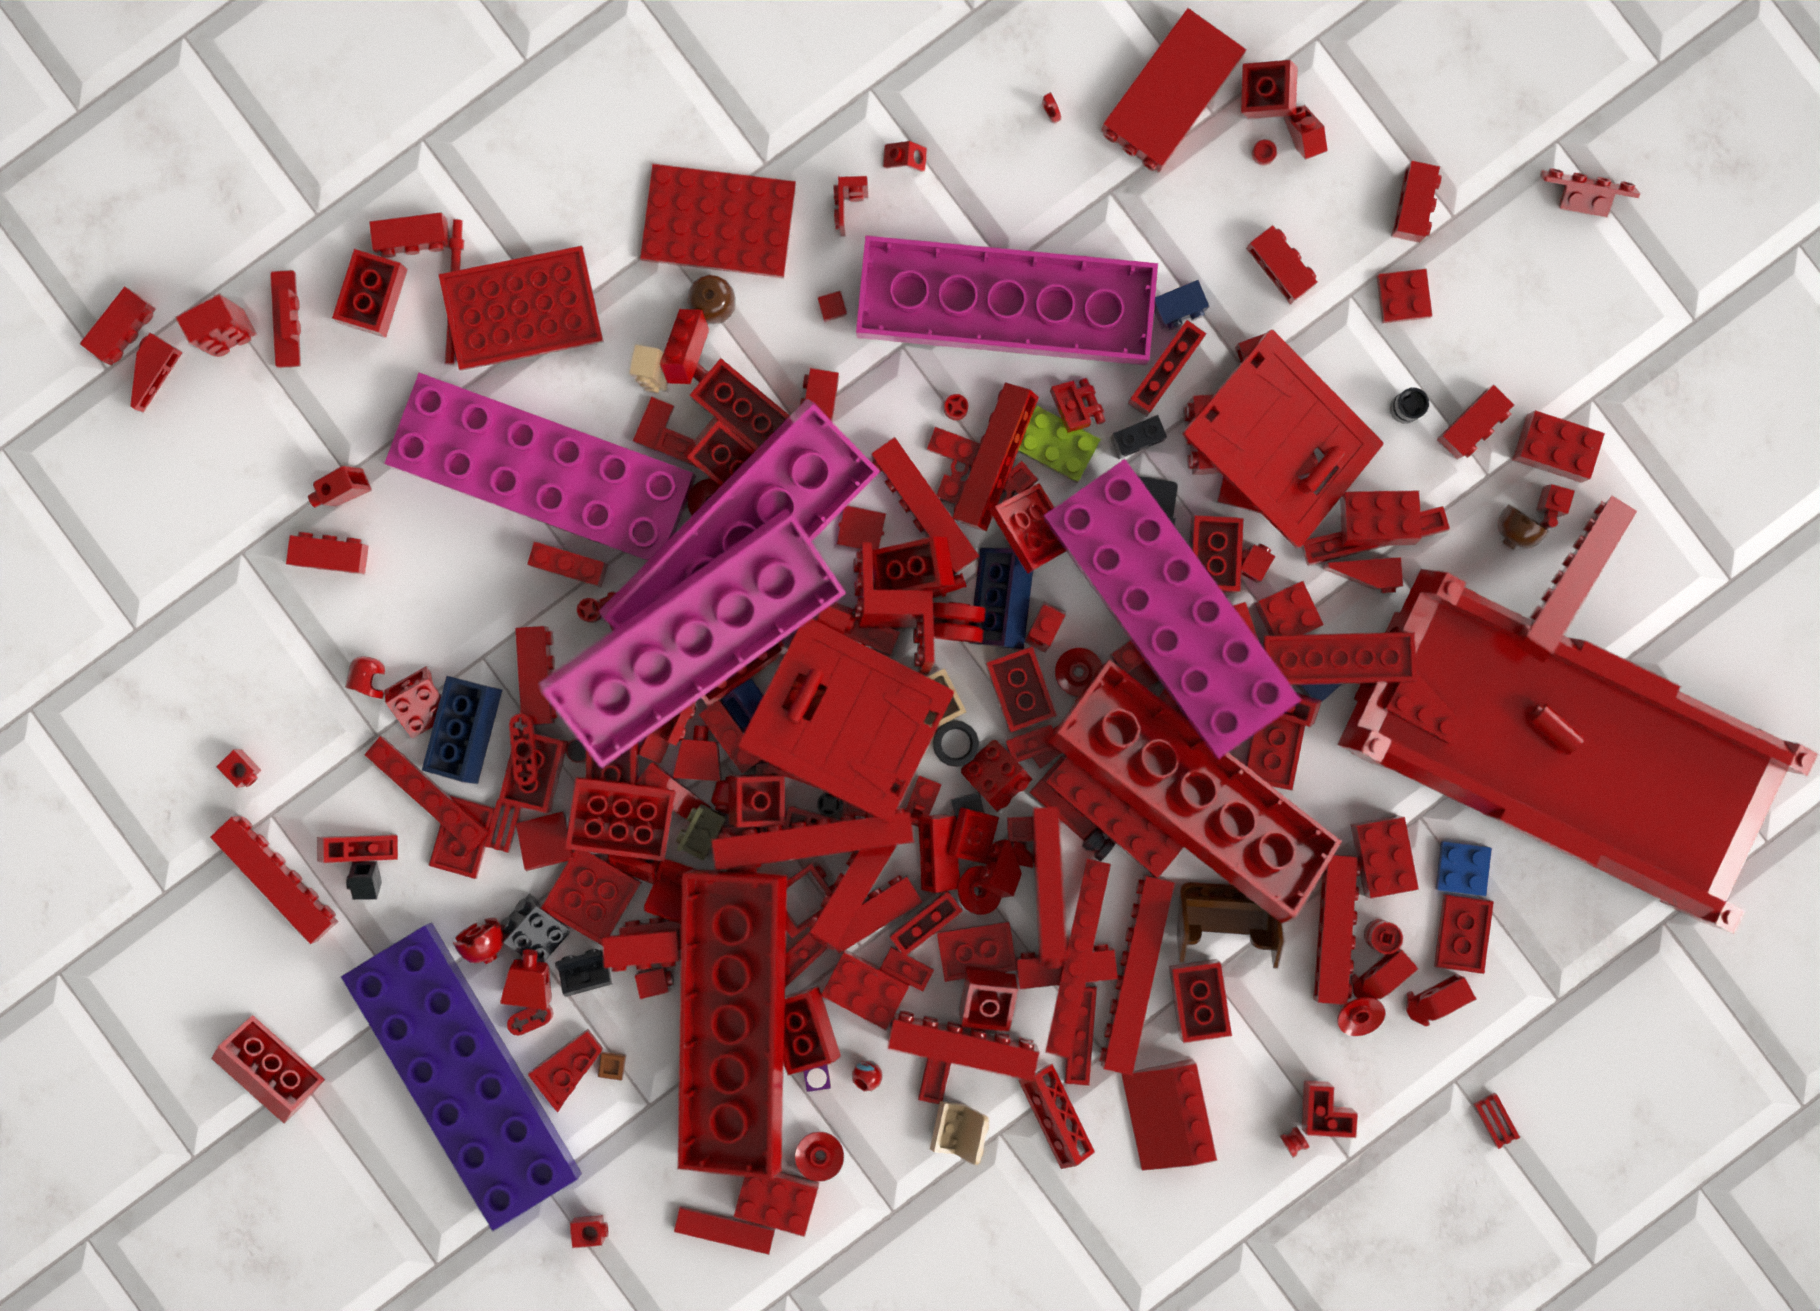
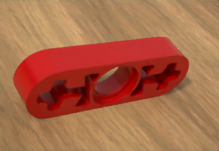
M516 714L509 722L513 775L518 784L530 785L538 777L534 723L529 715ZM519 718H522L523 722L528 724L527 727L523 728V734H529V739L521 738L516 740V735L521 736L520 728L515 727V723L520 721ZM522 742H526L530 746V753L525 757L520 756L517 752V746ZM531 759L532 763H526L527 771L532 772V776H529L528 781H525L524 777H520V772L524 771V764L518 765V760L525 761Z

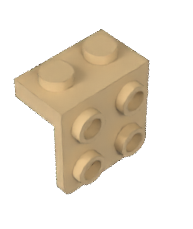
M940 1101L930 1150L937 1153L955 1154L972 1165H979L984 1152L983 1146L986 1133L989 1129L988 1116L966 1104Z

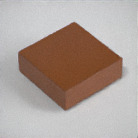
M602 1052L598 1077L622 1081L626 1055Z

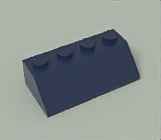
M980 548L973 606L986 608L985 621L971 623V626L980 627L984 630L982 643L969 642V644L1024 649L1033 571L1027 574L1012 548Z
M446 676L421 771L464 783L478 784L503 690Z

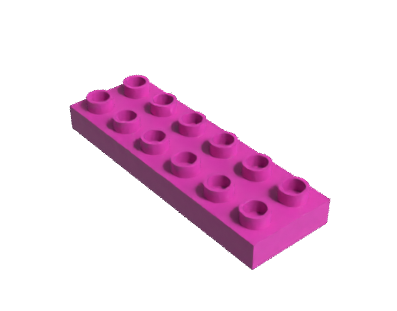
M865 236L856 336L857 338L1147 365L1150 360L1158 263Z
M422 373L417 375L384 463L400 471L646 561L676 533L696 479V475L690 471Z
M806 399L599 610L602 617L613 628H618L784 509H787L794 515L812 542L880 471L813 402Z
M1126 459L1120 461L1044 515L1045 523L1216 760L1301 701Z
M784 509L539 684L542 692L602 768L844 596L846 592L794 515L787 509Z

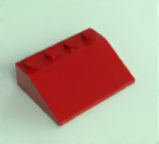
M576 777L565 849L664 861L675 790Z
M1193 1058L1133 1071L1132 1076L1121 1073L1142 1171L1195 1166L1217 1161L1198 1067Z

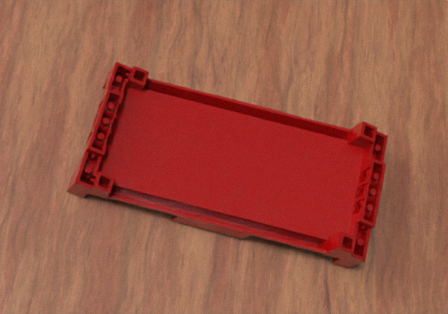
M1420 569L1400 613L1394 612L1385 633L1415 632L1417 674L1463 723L1452 744H1448L1384 709L1397 683H1361L1353 700L1357 701V704L1337 745L1371 764L1406 776L1503 825L1660 899L1659 902L1685 913L1702 923L1735 934L1745 911L1726 902L1786 773L1791 772L1808 776L1818 753L1800 743L1782 740L1680 692V685L1586 640L1569 638L1563 635L1554 652L1542 663L1517 647L1522 639L1518 635L1527 623L1531 624V619L1466 588V582L1448 572ZM1547 703L1585 737L1582 744L1573 753L1565 754L1529 722L1531 718L1529 713L1536 705L1540 704L1542 706Z

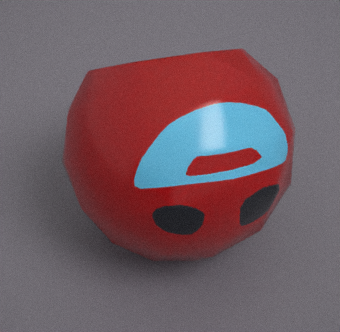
M871 1060L861 1061L855 1065L852 1072L853 1083L862 1091L875 1090L883 1079L881 1068Z

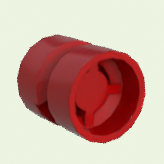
M1376 919L1366 926L1364 939L1370 948L1383 954H1392L1401 948L1403 934L1397 925L1383 919Z

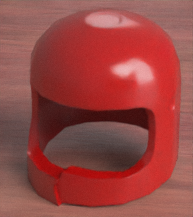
M366 656L355 658L350 663L345 688L355 690L370 697L383 699V690H376L372 686V680L376 673L385 675V666L375 658Z

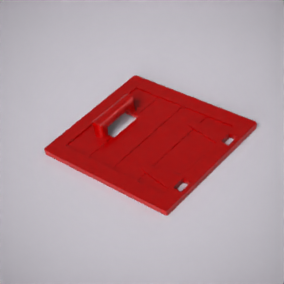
M1273 329L1267 331L1182 433L1295 548H1300L1384 444ZM1258 354L1263 360L1255 368L1250 362ZM1213 408L1217 415L1210 422L1205 416ZM1318 448L1325 456L1309 476L1301 480L1296 475V472L1314 450ZM1336 466L1338 469L1330 477V479L1326 482L1322 489L1317 493V495H1315L1313 492H1315L1319 485L1324 481V479Z
M811 618L801 625L795 634L739 743V748L890 823L954 695V690ZM800 673L806 676L790 710L787 711L781 707ZM819 684L827 687V690L809 722L803 719V715ZM929 711L937 713L931 727L923 723ZM895 778L903 781L897 795L890 792Z

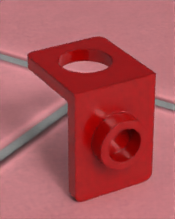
M911 141L886 144L883 167L888 169L908 166L923 172L926 167L927 148ZM916 150L920 154L919 164L914 160V152Z

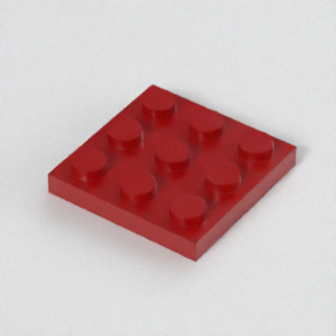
M1040 483L989 510L1027 574L1066 552L1044 521V515L1055 507Z
M575 850L573 853L574 859L568 861L541 908L552 917L603 946L602 938L611 936L642 882L612 866L609 862L592 852Z

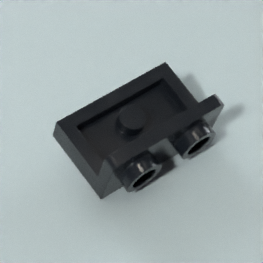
M591 949L583 955H569L563 957L561 961L555 962V968L559 971L562 994L565 997L612 985L610 968L604 967L603 950Z

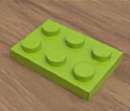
M1036 406L1018 452L1078 483L1101 439L1082 429L1067 433L1060 417Z

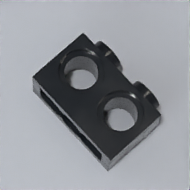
M1156 415L1117 431L1110 438L1120 460L1164 442L1167 435L1159 416Z

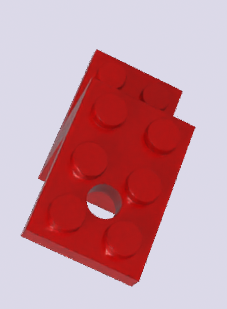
M862 543L860 550L856 551V557L853 559V573H857L856 582H854V596H858L857 605L854 606V618L859 620V627L916 628L913 630V643H917V652L914 653V667H918V673L928 675L935 663L932 590H873L872 543Z

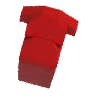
M1402 949L1392 954H1386L1360 977L1355 973L1351 975L1353 994L1356 998L1372 997L1382 999L1415 973L1418 967Z
M1456 973L1417 995H1414L1412 991L1408 992L1406 1012L1411 1020L1426 1027L1430 1025L1429 1020L1441 1019L1475 1001L1477 998L1466 978Z

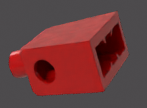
M341 466L313 483L315 492L308 495V500L315 508L320 505L339 506L372 491V488L363 468Z
M1043 601L1025 638V643L1046 653L1065 618L1066 612Z
M694 725L693 740L682 739L673 778L707 781L722 780L719 742L708 741L709 728L707 726Z
M526 949L523 951L522 959H514L508 971L500 1004L547 1010L552 1000L549 965L544 962H537L538 952L536 950Z

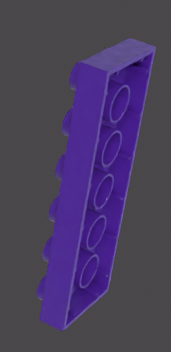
M432 922L340 976L492 1232L578 1180L582 1174L581 1170Z

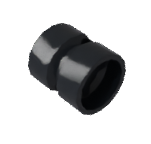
M1417 387L1408 388L1393 398L1390 404V413L1397 422L1409 424L1422 417L1428 411L1429 398L1422 389Z

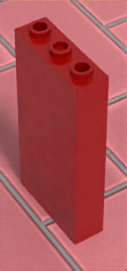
M1187 8L1103 123L1101 129L1103 136L1112 143L1117 142L1123 146V150L1132 157L1137 156L1149 170L1160 172L1242 60L1247 49Z
M1059 807L1034 808L1032 813L1039 965L1044 964L1045 969L1060 968L1067 960Z

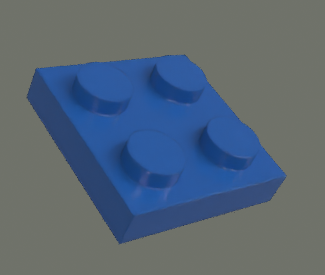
M1441 841L1436 890L1486 896L1492 848Z

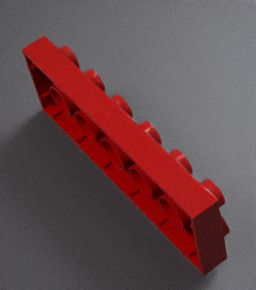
M1110 659L1097 670L1048 740L1053 746L1282 924L1296 918L1342 842L1230 753L1227 752L1216 760L1188 720Z
M692 869L682 873L678 1169L762 1179H773L781 1172L787 875Z

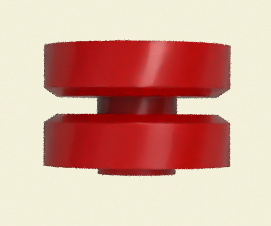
M958 602L933 603V617L946 620V623H934V638L982 643L984 630L980 627L969 626V623L985 621L986 608Z

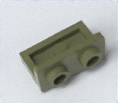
M700 804L698 809L693 807L687 818V821L691 822L688 829H681L675 841L679 843L676 850L679 852L683 850L704 861L712 846V840L716 839L727 817L703 804Z

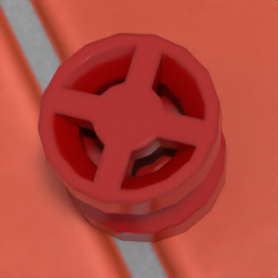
M960 394L950 395L944 404L946 416L953 421L963 419L968 412L967 399Z
M585 598L577 605V615L581 620L594 623L602 618L599 611L602 606L596 599Z
M1297 1126L1292 1128V1132L1289 1134L1280 1135L1282 1142L1292 1157L1297 1156L1298 1151L1310 1148Z

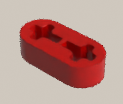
M550 1005L546 1010L548 1014L545 1016V1020L541 1017L533 1020L532 1016L539 1012L538 1009L526 1008L508 1019L507 1028L511 1034L516 1036L528 1033L549 1023L553 1018V1009ZM517 1017L519 1021L526 1018L529 1021L522 1026L523 1030L513 1026Z

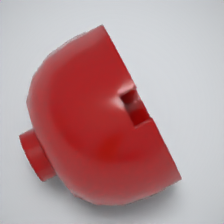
M496 918L484 919L486 924L477 927V923L472 924L455 937L457 942H453V945L463 959L470 963L484 962V964H488L498 957L497 953L500 952L504 943L502 941L503 932L501 925Z

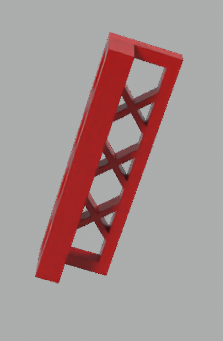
M1049 1064L1035 1073L1034 1081L1018 1080L1061 1169L1078 1166L1095 1153L1053 1064ZM1047 1073L1051 1079V1087L1046 1086L1042 1077ZM1056 1096L1062 1102L1061 1110L1055 1104ZM1067 1118L1071 1120L1073 1125L1072 1132L1068 1131L1066 1127ZM1077 1140L1082 1143L1085 1150L1081 1155L1076 1148Z

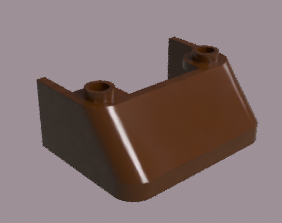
M1188 882L1181 886L1177 924L1179 962H1184L1187 945H1195L1200 942L1202 932L1249 935L1250 942L1254 947L1261 950H1271L1273 968L1278 969L1284 945L1282 923L1233 885Z

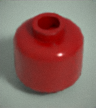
M729 777L716 782L711 797V803L715 806V810L724 814H729Z

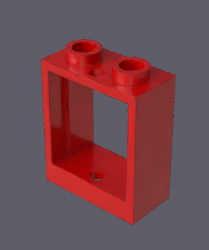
M813 862L787 880L788 888L811 872L826 894L833 895L836 890L833 884L829 886L824 879L827 874L819 864L815 866ZM824 908L819 909L799 925H797L786 909V931L791 938L806 929L814 915L820 916Z

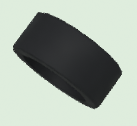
M955 720L947 722L939 727L934 735L933 749L935 755L948 766L959 767L966 765L974 759L978 752L979 740L977 733L965 722ZM949 730H962L969 737L970 748L964 756L952 758L942 750V738Z

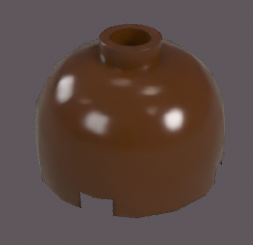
M706 275L700 277L693 282L688 291L687 302L689 309L702 310L709 325L720 324L731 317L736 305L733 288L726 280L719 276Z
M1509 504L1498 518V531L1504 537L1502 543L1513 550L1516 547L1531 549L1537 546L1549 531Z

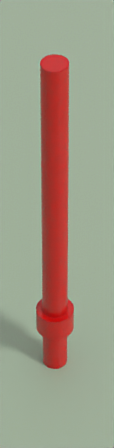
M453 219L452 238L449 240V249H451L450 272L460 270L461 251L464 250V239H462L463 220ZM447 317L445 364L455 365V349Z

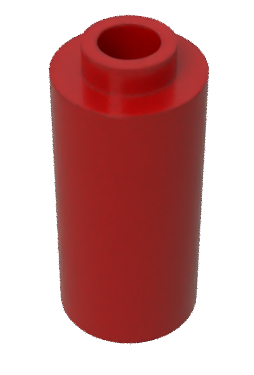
M1547 703L1542 706L1540 704L1536 705L1529 713L1531 716L1529 722L1567 755L1573 753L1585 739L1579 731Z

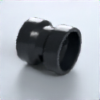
M827 792L823 793L817 801L819 812L825 816L837 814L842 807V800Z
M1095 828L1081 846L1087 851H1095L1094 857L1101 862L1116 843L1111 839L1104 840L1103 832Z

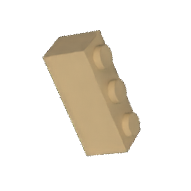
M635 344L629 374L647 392L658 394L659 390L666 391L668 383L660 366L663 355L662 351L657 348Z

